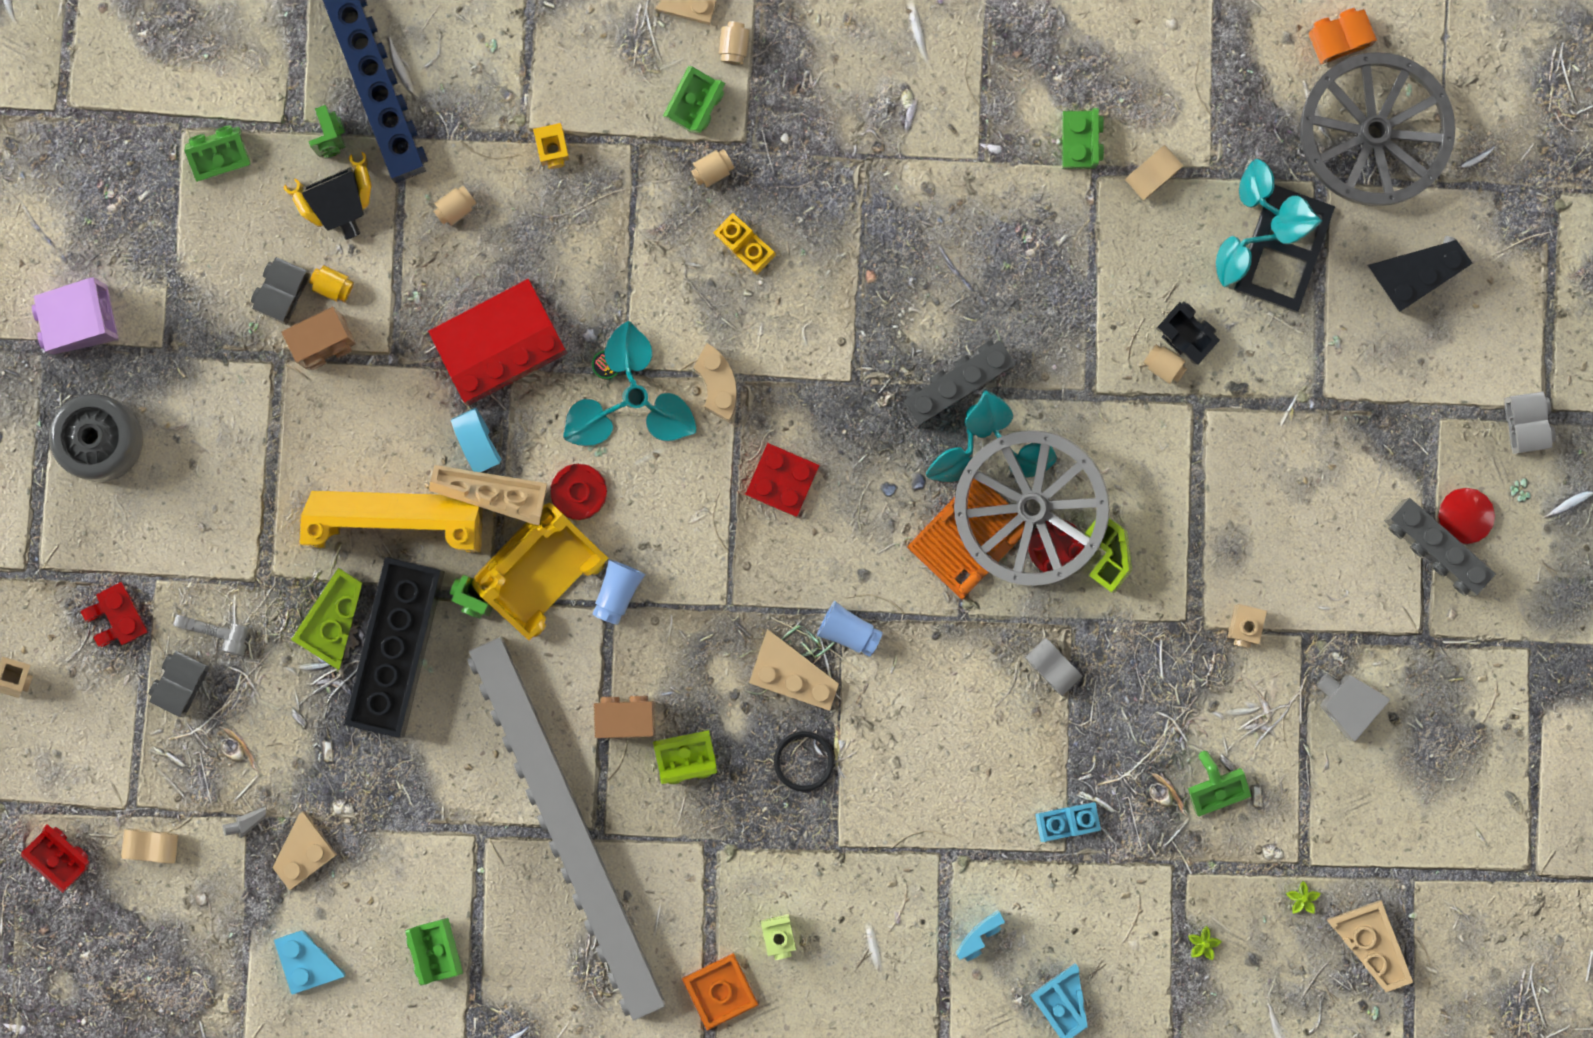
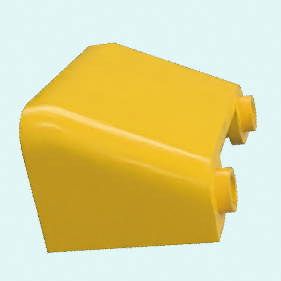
M547 503L543 505L539 526L526 522L475 575L472 586L491 607L530 641L533 637L540 635L545 629L546 616L544 613L582 573L586 576L600 573L609 558L552 503Z

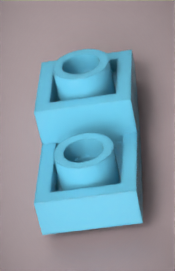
M477 408L451 419L459 444L474 472H482L500 464L502 459L488 436L490 430Z
M1096 802L1035 814L1041 842L1101 831Z
M998 910L983 919L967 934L956 951L959 960L965 958L966 961H970L981 955L980 949L985 947L980 936L985 934L986 937H990L1002 930L1000 925L1005 923Z

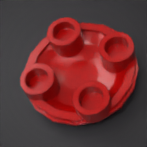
M1461 488L1453 490L1444 498L1440 505L1438 523L1463 544L1479 542L1488 536L1494 526L1495 512L1493 504L1485 494L1477 489Z
M1045 521L1063 566L1078 556L1085 545L1049 521ZM1066 521L1067 523H1069V524L1072 525L1073 527L1077 528L1074 524H1072V523ZM1036 527L1032 532L1028 548L1029 555L1039 570L1043 572L1053 570L1039 530Z

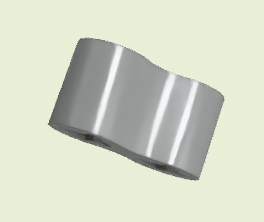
M1044 638L1025 656L1028 663L1060 696H1063L1082 678L1079 671L1047 638Z

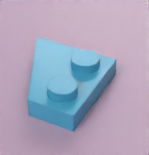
M304 930L274 940L291 995L346 976L345 972L328 957L321 947H318L313 942V939Z
M1076 963L1030 994L1060 1038H1072L1087 1028L1079 967Z

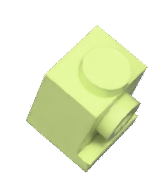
M789 914L761 920L768 956L774 955L775 960L791 957V951L796 950ZM776 934L784 936L785 940L782 944L774 942L773 938Z

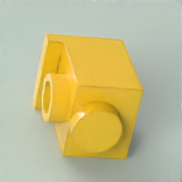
M557 123L533 129L542 166L548 165V169H557L565 166L564 161L570 160L562 124ZM551 145L558 146V151L551 154L548 152V148Z

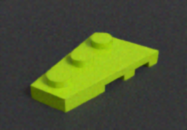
M338 567L291 640L339 670L362 582Z

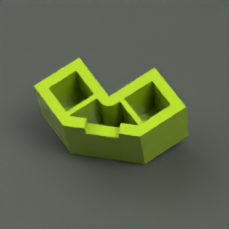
M1109 517L1105 536L1099 546L1106 553L1089 576L1111 593H1116L1133 570L1128 532ZM1096 519L1085 532L1089 537L1093 533Z

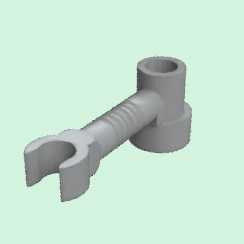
M176 614L174 626L224 639L221 651L244 656L247 646L244 643L249 628L232 624L231 629Z

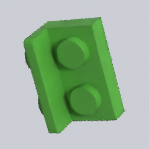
M1092 108L1091 111L1062 112V169H1096L1099 161H1103L1104 145L1099 144V133H1103L1104 118L1099 116V108Z
M224 126L217 129L214 135L205 137L204 134H200L188 139L189 142L185 144L184 152L196 182L250 165L251 161L241 137L240 127Z

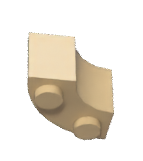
M706 343L693 367L694 372L703 378L707 386L708 396L704 407L708 412L730 423L737 403L735 378L722 354Z

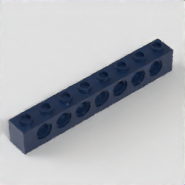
M323 0L391 179L394 183H398L426 172L424 163L428 162L423 146L417 147L414 137L418 136L416 127L412 120L407 121L404 111L408 110L403 95H397L394 85L398 84L393 69H387L384 59L388 58L387 52L382 42L377 43L373 33L378 32L373 17H367L363 8L368 6L367 1ZM348 13H358V18L355 22H345V17ZM360 38L368 39V44L364 49L355 48V43ZM377 64L378 71L374 75L369 76L365 74V69L368 65ZM387 90L388 97L382 102L375 101V95L378 91ZM389 116L398 117L399 120L395 127H385V120ZM399 142H407L409 144L408 150L403 154L395 153V146Z

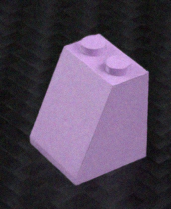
M94 277L84 279L34 296L35 304L32 305V313L35 321H39L41 332L37 334L40 347L45 349V352L54 355L119 340L108 287Z

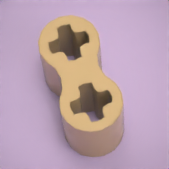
M1164 145L1135 169L1125 180L1144 201L1184 166L1169 148Z
M124 829L121 858L175 863L179 834Z

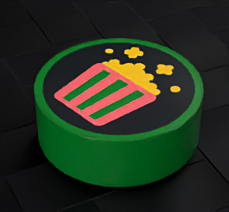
M601 351L593 358L592 368L599 378L609 380L616 377L619 372H614L608 367L605 360V351Z

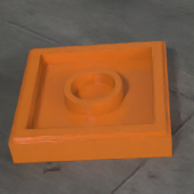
M734 952L682 977L706 1030L716 1027L759 1005Z

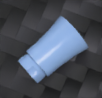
M609 559L602 587L595 602L597 605L592 615L618 625L621 616L625 614L631 598L646 574Z
M834 601L819 627L817 637L831 640L857 653L862 652L871 657L879 644L883 632L873 628L874 625L860 619Z

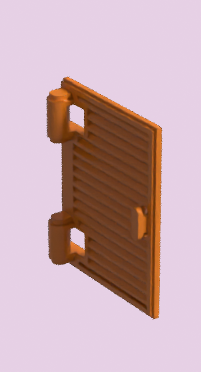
M973 479L968 495V509L1009 504L994 489ZM954 497L915 537L907 548L962 600L984 578L988 571L975 561L960 538L955 521ZM1018 512L969 518L971 529L978 543L981 546L1015 518ZM1025 521L995 545L987 554L999 562L1022 538ZM965 569L970 576L960 585L955 578Z

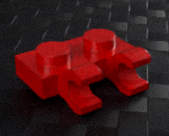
M119 582L96 594L99 603L80 611L85 622H91L106 614L112 628L93 636L98 647H104L117 639L124 646L149 633L123 582Z

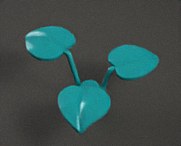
M1254 159L1245 170L1239 185V197L1247 207H1255L1260 202L1263 207L1277 215L1271 222V229L1274 234L1246 238L1241 242L1238 237L1231 236L1222 243L1216 257V272L1220 283L1225 288L1240 281L1250 268L1251 252L1246 245L1269 240H1278L1284 244H1292L1308 235L1322 222L1313 212L1308 202L1302 197H1289L1284 201L1280 210L1266 202L1265 198L1269 197L1274 191L1275 182L1271 169L1260 159Z
M627 321L614 330L607 341L604 353L606 363L612 371L621 372L626 370L630 386L622 394L623 401L603 411L600 403L595 400L583 399L577 401L567 413L563 438L575 445L590 446L599 444L606 440L613 430L611 420L606 417L608 414L625 406L641 408L644 405L651 410L646 417V426L649 433L656 439L673 441L696 433L694 416L683 399L672 393H662L657 396L653 406L648 401L646 389L636 385L631 370L641 371L648 366L652 358V347L647 337L632 322Z
M984 391L979 402L966 411L967 450L964 451L960 447H955L945 451L930 465L926 472V477L942 482L959 481L965 467L972 459L970 456L973 453L974 435H977L979 438H986L993 432L997 438L1002 437L998 430L1006 428L1013 420V412L1009 405L998 396ZM1040 443L1025 445L1020 449L1019 454L1013 451L1026 478L1034 477L1036 474L1041 447ZM1052 446L1049 449L1046 471L1058 459Z

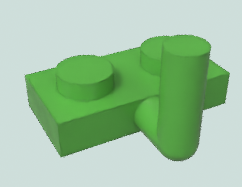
M1202 751L1199 753L1198 757L1205 767L1210 780L1188 788L1194 811L1198 817L1251 797L1245 773L1241 768L1220 776L1218 766L1209 752Z

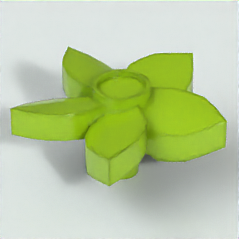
M1302 881L1298 892L1290 891L1286 893L1289 899L1296 901L1292 906V914L1300 912L1303 907L1307 912L1315 914V906L1311 901L1318 899L1321 893L1316 891L1308 892V886Z
M1205 926L1201 931V937L1195 934L1188 935L1189 940L1195 945L1191 950V957H1199L1203 954L1206 958L1213 960L1214 951L1212 948L1217 947L1222 941L1217 938H1210L1211 934L1208 926Z

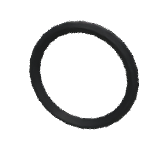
M808 731L795 732L784 738L778 745L774 755L775 772L781 782L790 789L801 792L813 791L826 783L831 776L834 768L833 751L826 740L818 734ZM800 737H809L818 741L825 748L828 756V767L824 776L818 782L807 786L793 784L787 780L780 768V755L783 748L790 741Z

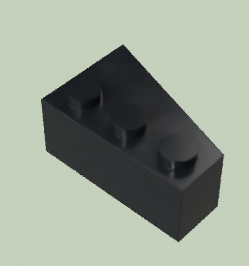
M1454 240L1367 266L1396 309L1401 312L1473 263L1459 242Z

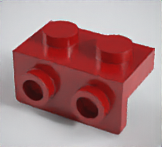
M46 824L42 828V833L21 852V857L64 894L88 869V855L79 846L73 847L68 843L66 835L59 828H51Z

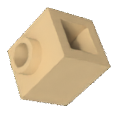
M1241 604L1234 605L1227 638L1234 640L1233 645L1248 649L1251 648V644H1259L1267 611Z
M2 656L0 661V693L19 698L22 691L28 692L33 677L28 674L31 665Z

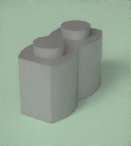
M1544 392L1504 398L1513 454L1552 448V442H1555L1556 434L1554 427L1549 425L1548 414L1551 413V403L1549 398L1545 397Z

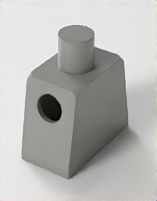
M1326 673L1316 685L1327 695L1320 707L1349 741H1356L1390 701L1385 695L1350 675L1344 676L1338 682Z

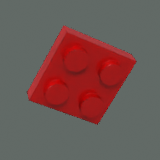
M767 443L745 496L797 518L820 465Z

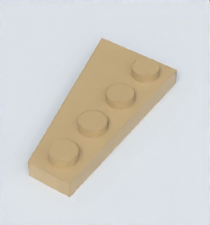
M434 465L429 491L539 526L547 483Z

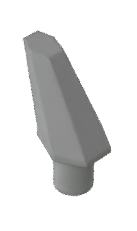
M265 807L237 817L234 823L224 824V835L238 834L239 838L245 836L265 819Z

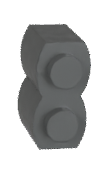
M277 257L273 262L269 261L263 272L264 284L261 288L257 287L252 295V309L287 325L296 308L298 299L307 284L310 273Z
M175 651L173 655L168 654L162 665V669L165 670L160 681L156 679L150 687L148 694L151 695L149 702L178 717L184 718L210 666L180 651Z

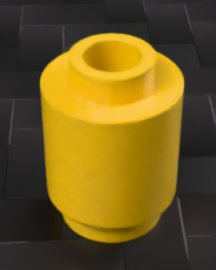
M325 265L321 269L315 268L309 281L313 285L312 291L336 302L339 300L346 302L354 285V282L349 280V276Z

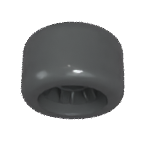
M86 394L69 400L57 411L49 430V444L55 460L68 473L89 481L105 482L123 476L135 465L141 454L143 433L139 420L125 404L105 395ZM96 429L98 439L95 443L89 444L87 440L91 430Z

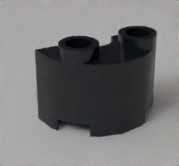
M1185 301L1179 302L1158 325L1156 330L1163 333L1162 339L1180 355L1184 353L1191 363L1199 365L1220 339L1215 335L1216 330L1211 324L1205 320L1200 323L1195 319L1194 314L1196 311Z

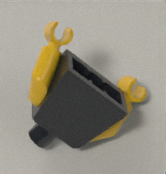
M361 152L363 156L361 162H354L351 154L349 161L352 167L304 187L297 179H294L297 187L293 191L286 184L284 185V190L293 197L292 200L303 218L317 227L324 226L327 231L339 227L345 240L354 238L361 233L355 219L364 216V209L370 202L372 185L368 169L366 168L368 161L364 152Z

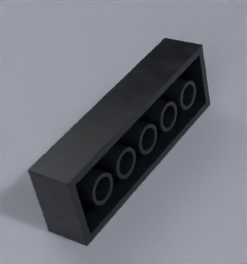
M389 557L384 558L344 721L345 726L396 738L405 737L445 571Z

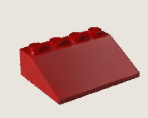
M529 279L428 331L457 391L467 406L568 354Z

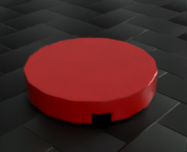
M572 464L558 471L552 480L550 493L553 505L569 519L584 520L600 512L606 502L607 487L599 471L585 464Z

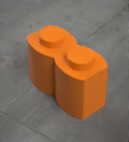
M1351 8L1340 13L1339 19L1330 21V18L1327 17L1313 24L1314 28L1308 34L1320 64H1325L1366 49L1377 41L1365 9L1356 11L1355 8Z

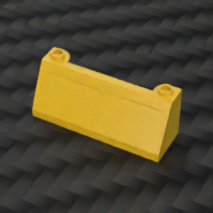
M311 491L301 514L299 545L309 548H325L326 541L331 536L340 535V527L445 530L446 541L451 547L466 550L467 553H481L483 508L439 494Z

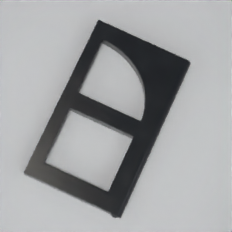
M1275 184L1273 193L1265 199L1268 204L1280 210L1284 201L1289 197L1299 196L1308 202L1314 213L1322 215V222L1318 226L1310 250L1293 244H1284L1278 240L1250 243L1251 265L1247 274L1240 281L1236 282L1234 291L1298 313L1335 206ZM1263 207L1252 238L1269 235L1271 222L1277 215ZM1264 248L1305 262L1293 298L1252 284Z

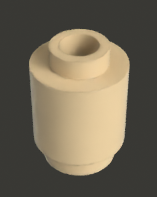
M728 22L727 26L721 28L719 47L721 62L736 65L743 64L744 58L747 57L750 31L744 28V23Z
M722 149L719 152L715 150L694 162L693 166L695 169L691 170V173L699 186L704 184L708 188L729 176V172L735 168L726 151Z
M464 186L459 189L455 187L434 203L437 209L433 212L443 225L448 222L452 226L470 213L472 207L477 203Z
M1157 344L1143 362L1149 366V371L1168 384H1171L1173 380L1178 383L1187 371V368L1183 366L1186 362L1183 358L1165 346L1161 348Z

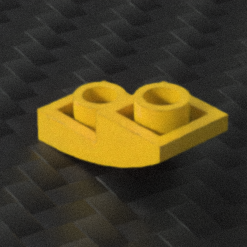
M734 213L713 232L756 275L776 256L775 252L757 237L753 230Z

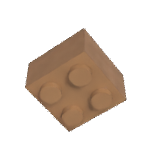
M334 307L326 309L281 332L295 362L305 369L309 367L311 370L320 368L326 364L325 359L334 355L337 358L350 353L352 351L351 347L356 345L343 315Z
M629 696V702H620L619 697H600L601 703H594L595 738L656 736L655 701L648 702V696Z

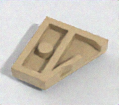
M305 811L298 815L272 868L290 891L337 856V854Z

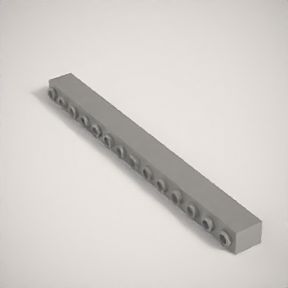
M499 637L470 650L471 658L467 659L473 674L478 673L483 684L479 685L480 691L485 701L491 700L495 709L490 711L497 727L501 725L506 734V736L502 737L504 745L509 753L514 752L518 761L514 763L516 772L520 779L525 778L529 788L525 791L532 806L537 804L541 815H538L537 818L544 832L548 830L553 841L549 842L552 853L555 858L560 856L564 865L561 868V873L566 883H572L576 891L572 895L573 900L579 911L584 909L588 920L584 921L585 927L590 937L596 936L600 945L596 947L597 954L602 963H608L611 973L607 975L613 989L619 988L623 999L619 1000L625 1016L631 1015L634 1021L665 1007L666 1002L653 977L650 966L519 672L513 663L504 639Z

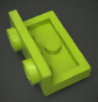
M709 730L653 741L661 784H678L686 779L695 777L703 779L717 773L716 759Z

